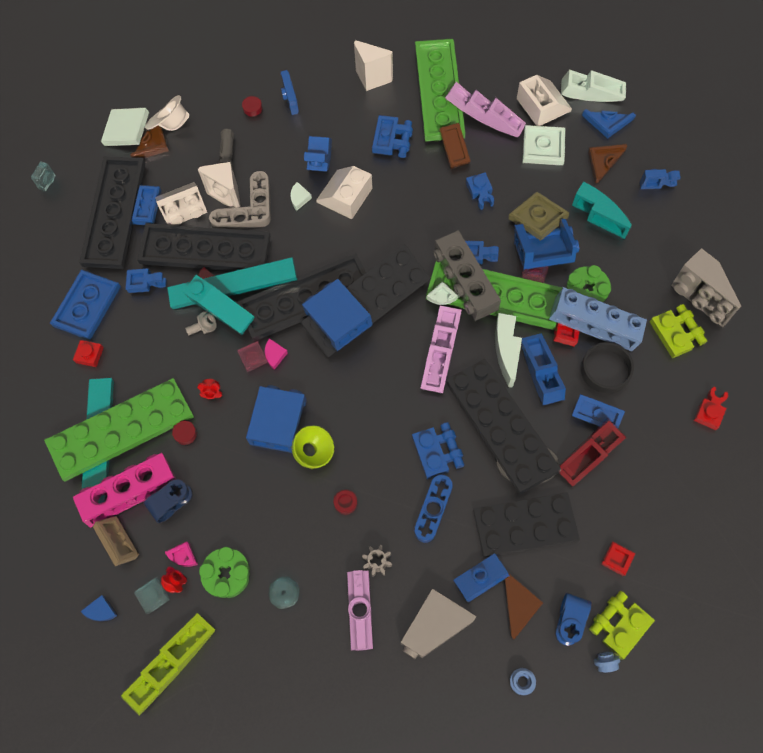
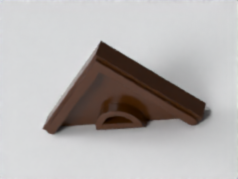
M158 125L147 131L136 151L131 153L130 156L132 158H147L169 151L162 127Z
M627 144L589 148L588 154L595 183H599L627 149Z
M509 574V577L504 580L510 636L514 640L543 602Z

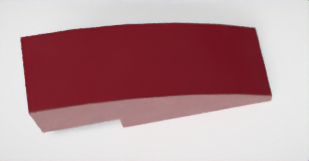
M608 418L559 465L561 468L560 474L573 487L603 461L616 446L626 439L625 434Z

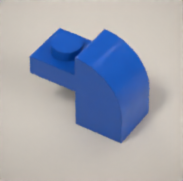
M309 136L308 152H304L307 170L328 171L331 159V138Z

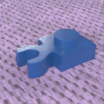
M666 169L645 170L639 182L640 189H661L663 185L669 187L677 186V180L681 179L680 171L666 173Z
M486 172L467 177L466 185L472 199L479 198L478 207L482 210L484 208V201H488L492 207L494 205V197L491 195L493 188Z

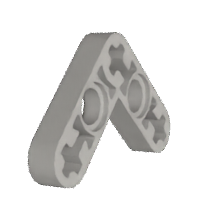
M263 171L254 172L250 177V207L224 208L212 211L209 216L212 227L247 229L267 226L271 220L268 175ZM259 180H262V181H261V187H262V188H259V187H258V184H257V183L259 182ZM258 196L266 197L263 202L255 201ZM260 214H263L262 219H258ZM238 215L246 216L241 222L235 221V217Z

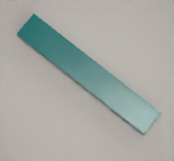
M293 258L204 278L205 281L226 296L298 280ZM190 282L167 287L170 307L172 309L195 304L183 293Z
M112 378L89 379L86 420L113 407L114 380ZM109 460L83 473L82 489L96 486L104 478L109 477ZM102 495L99 498L98 503L100 504L105 502L107 499V495Z

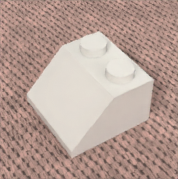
M355 166L339 169L328 182L316 202L353 219L372 190V174Z

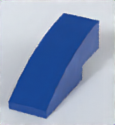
M542 333L522 338L521 346L526 363L542 404L546 405L565 400L566 388L557 372L558 365Z

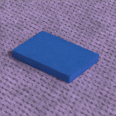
M81 269L50 324L55 328L91 340L121 287L120 284Z

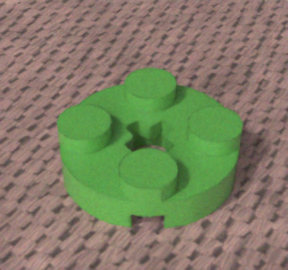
M593 265L574 270L568 277L566 288L573 289L577 293L593 297L604 303L611 292V283L600 267ZM585 284H590L592 291L584 289Z
M229 547L217 549L206 557L203 565L200 567L199 574L202 585L207 592L215 597H235L248 585L250 565L246 557L237 550ZM223 567L231 568L229 572L231 576L228 579L225 577L220 578L219 576L221 574L220 570Z

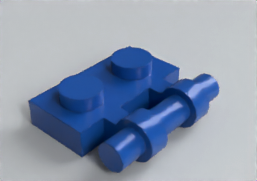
M379 115L372 153L392 155L393 149H398V156L405 158L410 149L409 138L413 133L412 122L406 120L404 125L398 124V117ZM396 134H400L402 136L401 140L395 139Z
M448 422L440 425L443 432L440 435H436L434 427L412 434L426 479L448 473L447 463L454 462L456 469L465 466L462 459V450L458 449L455 441L456 434L454 430H451ZM446 442L450 452L444 455L440 444Z

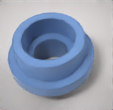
M613 652L599 653L598 658L594 659V665L598 666V671L603 673L618 670V663L621 662L620 657L614 655Z
M519 668L511 674L510 686L515 693L528 695L535 689L536 678L530 670ZM521 676L527 680L525 687H521L518 684V679Z

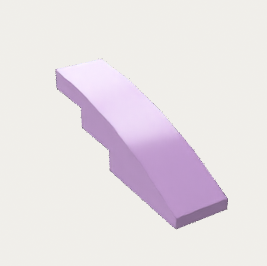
M457 82L445 97V99L476 120L509 135L520 136L526 125L521 118L497 98L490 102L477 90L471 94Z
M440 305L421 389L443 394L462 310Z

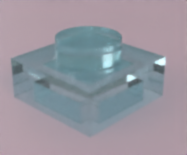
M41 161L31 179L38 189L47 191L56 175L48 163Z
M156 578L134 592L147 614H150L170 600Z

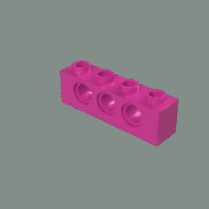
M163 453L153 454L138 465L128 466L124 469V472L116 476L104 478L96 486L82 489L79 494L73 496L82 521L91 528L95 522L113 517L145 501L170 481L177 479ZM152 473V477L149 480L143 481L146 474ZM130 484L127 491L121 492L124 485ZM102 495H108L105 502L98 503Z

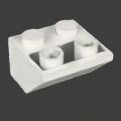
M535 75L519 83L517 100L536 126H541L571 112L572 108L550 80Z
M195 182L155 197L167 225H180L187 220L198 218L202 214L207 213Z

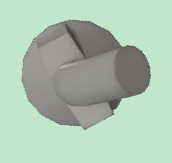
M202 312L197 316L198 323L185 328L188 336L201 330L206 334L214 331L217 324L213 315L208 312Z

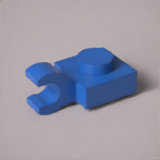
M465 241L479 264H483V259L490 262L498 261L499 247H483L484 241Z
M148 268L127 270L126 290L128 293L148 292L150 291V286L163 288L166 287L167 279L163 278V273L161 272L151 274Z

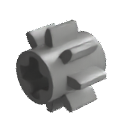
M382 545L379 546L378 550H373L370 546L369 555H362V558L368 561L363 566L364 570L370 568L372 570V577L376 575V572H381L382 575H385V567H392V563L386 561L391 556V553L387 552L384 554ZM373 557L383 558L381 560L382 565L371 564L373 563Z

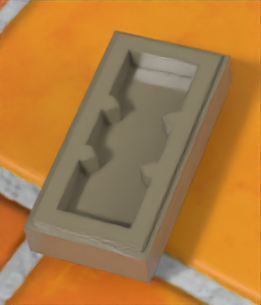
M117 516L94 523L93 528L115 566L135 560L139 556Z

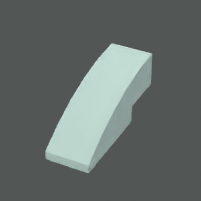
M569 69L561 81V95L585 101H624L626 98V82L594 71L584 75Z
M499 313L495 331L497 359L508 387H513L516 379L522 338L513 336L516 316Z

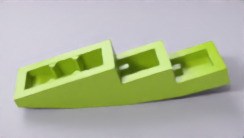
M197 613L160 649V654L140 672L141 676L121 695V698L140 716L197 654L215 632V629Z

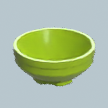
M307 426L295 435L291 447L292 454L300 465L310 469L320 468L331 460L334 453V442L325 429L319 426ZM306 443L313 445L315 449L313 456H307L304 453L303 446Z

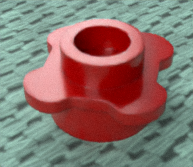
M205 379L197 386L202 398L214 399L222 396V392L219 391L220 383L214 379Z
M167 567L166 574L161 577L162 587L170 593H180L183 590L182 585L187 582L186 577L173 567Z

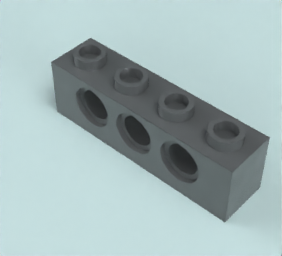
M459 230L435 240L434 257L437 262L442 263L446 278L452 280L454 291L458 297L463 299L467 314L472 315L476 321L498 311L501 299ZM465 274V275H468L469 277H468V278H464V277H462V276H460V275ZM471 292H478L480 295L475 296Z

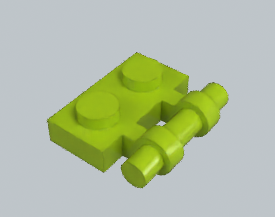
M684 304L676 308L680 314L675 317L672 310H669L650 320V324L672 359L691 351L695 347L691 342L696 339L700 346L707 342L704 330L701 326L698 327L693 319V313L691 310H687ZM685 323L690 332L686 333L680 324Z
M619 591L615 597L612 596L608 600V606L604 611L594 617V623L589 630L596 636L601 630H604L607 635L602 640V643L623 660L655 620L636 603L631 604L628 609L625 608L623 603L628 596L624 592ZM615 613H618L621 618L612 626L609 620Z

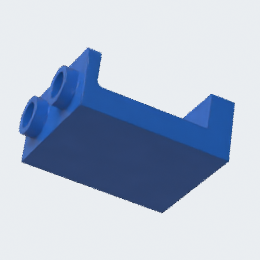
M561 219L560 228L554 229L541 241L530 233H526L523 224L515 225L514 244L524 270L575 262L576 253L579 252V242L574 239L573 229L571 226H568L566 219Z
M339 279L326 284L323 290L316 295L310 296L302 304L305 314L316 322L328 336L332 346L337 351L372 326L371 315Z
M272 385L267 387L260 386L246 436L248 443L253 446L292 453V441L297 434L303 406H306L307 402L305 394L294 389L289 391L280 390V388Z

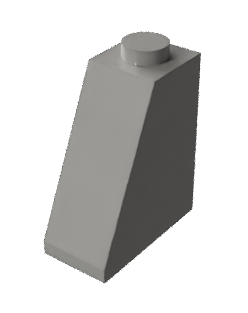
M432 589L401 641V645L404 646L402 651L414 659L417 656L423 658L472 624L476 616Z

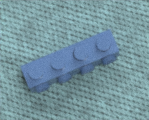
M564 287L555 298L549 320L603 341L620 345L629 351H633L642 343L647 319L641 318L637 314L623 311L614 305L605 304L593 297H587L573 289Z

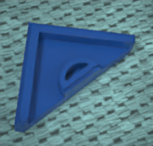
M585 109L582 113V116L607 139L633 121L636 116L634 113L627 115L617 114L614 111L590 112L588 109Z

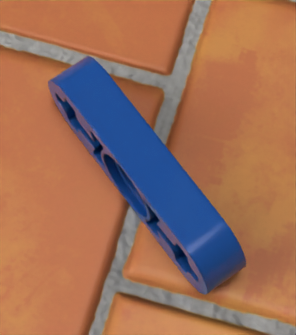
M446 475L434 477L429 487L414 530L415 537L420 542L428 543L432 541L437 533L453 486L451 479ZM441 481L445 482V487L448 489L442 490L440 498L430 497L431 494L436 496L438 492V487L435 484H440ZM431 502H435L440 506L441 510L436 515H432L427 511L426 507ZM427 519L437 520L436 523L433 521L430 523L429 531L432 534H426V537L422 536V531L418 529L425 527Z

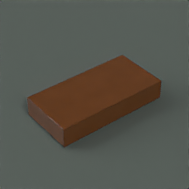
M456 123L439 128L450 169L469 164L471 161L460 124Z

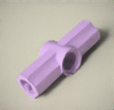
M369 571L347 572L351 651L373 649ZM357 604H364L367 607V612L362 617H357L353 613V609Z

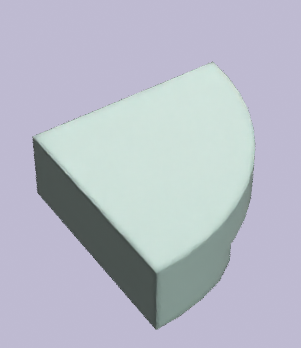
M298 182L291 190V201L296 211L312 199L311 194Z
M443 282L427 295V300L439 305L450 304L458 299V295Z

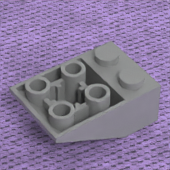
M702 248L684 264L671 285L678 294L687 298L695 308L703 311L714 323L719 324L722 328L741 307L720 262Z

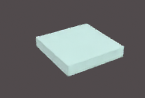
M146 108L111 109L101 140L103 145H139L149 111Z
M525 125L522 163L563 165L565 158V128Z

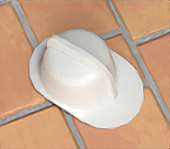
M175 96L163 109L151 117L146 123L145 129L149 130L158 125L171 131L179 129L189 118V113L180 103L181 96Z

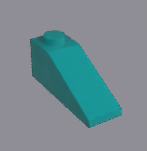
M198 275L194 276L183 291L192 302L241 335L255 318L251 313Z

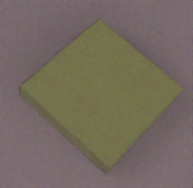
M538 192L534 193L509 214V220L517 225L523 224L525 230L540 241L560 225L561 219L569 217L568 211Z

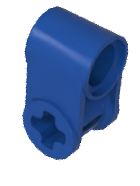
M569 593L565 594L555 632L559 643L569 646L582 638L591 610V601ZM568 627L571 628L570 632L574 634L570 638H568V633L564 631Z

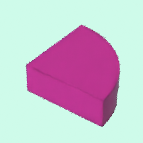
M269 339L265 346V357L270 367L275 370L288 352Z
M188 541L165 551L167 557L177 565L191 567L198 564Z

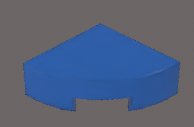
M103 595L81 611L87 618L95 621H108L118 616Z

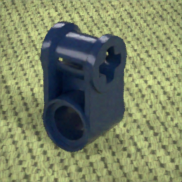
M178 479L172 480L158 492L149 496L144 501V505L155 521L162 523L191 500L193 491L183 481ZM180 488L181 495L177 496V490Z

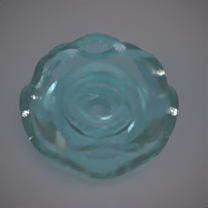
M288 577L276 579L269 588L270 602L279 609H286L295 605L299 595L298 584ZM283 590L286 591L285 595H282L281 593Z

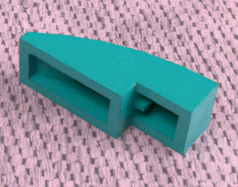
M583 181L575 195L572 206L589 213L587 221L625 239L632 226L626 215L605 194Z

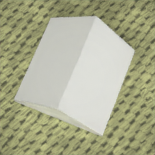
M355 40L356 72L366 91L392 82L393 52Z
M230 162L202 166L198 169L208 195L229 208L241 207L238 185Z

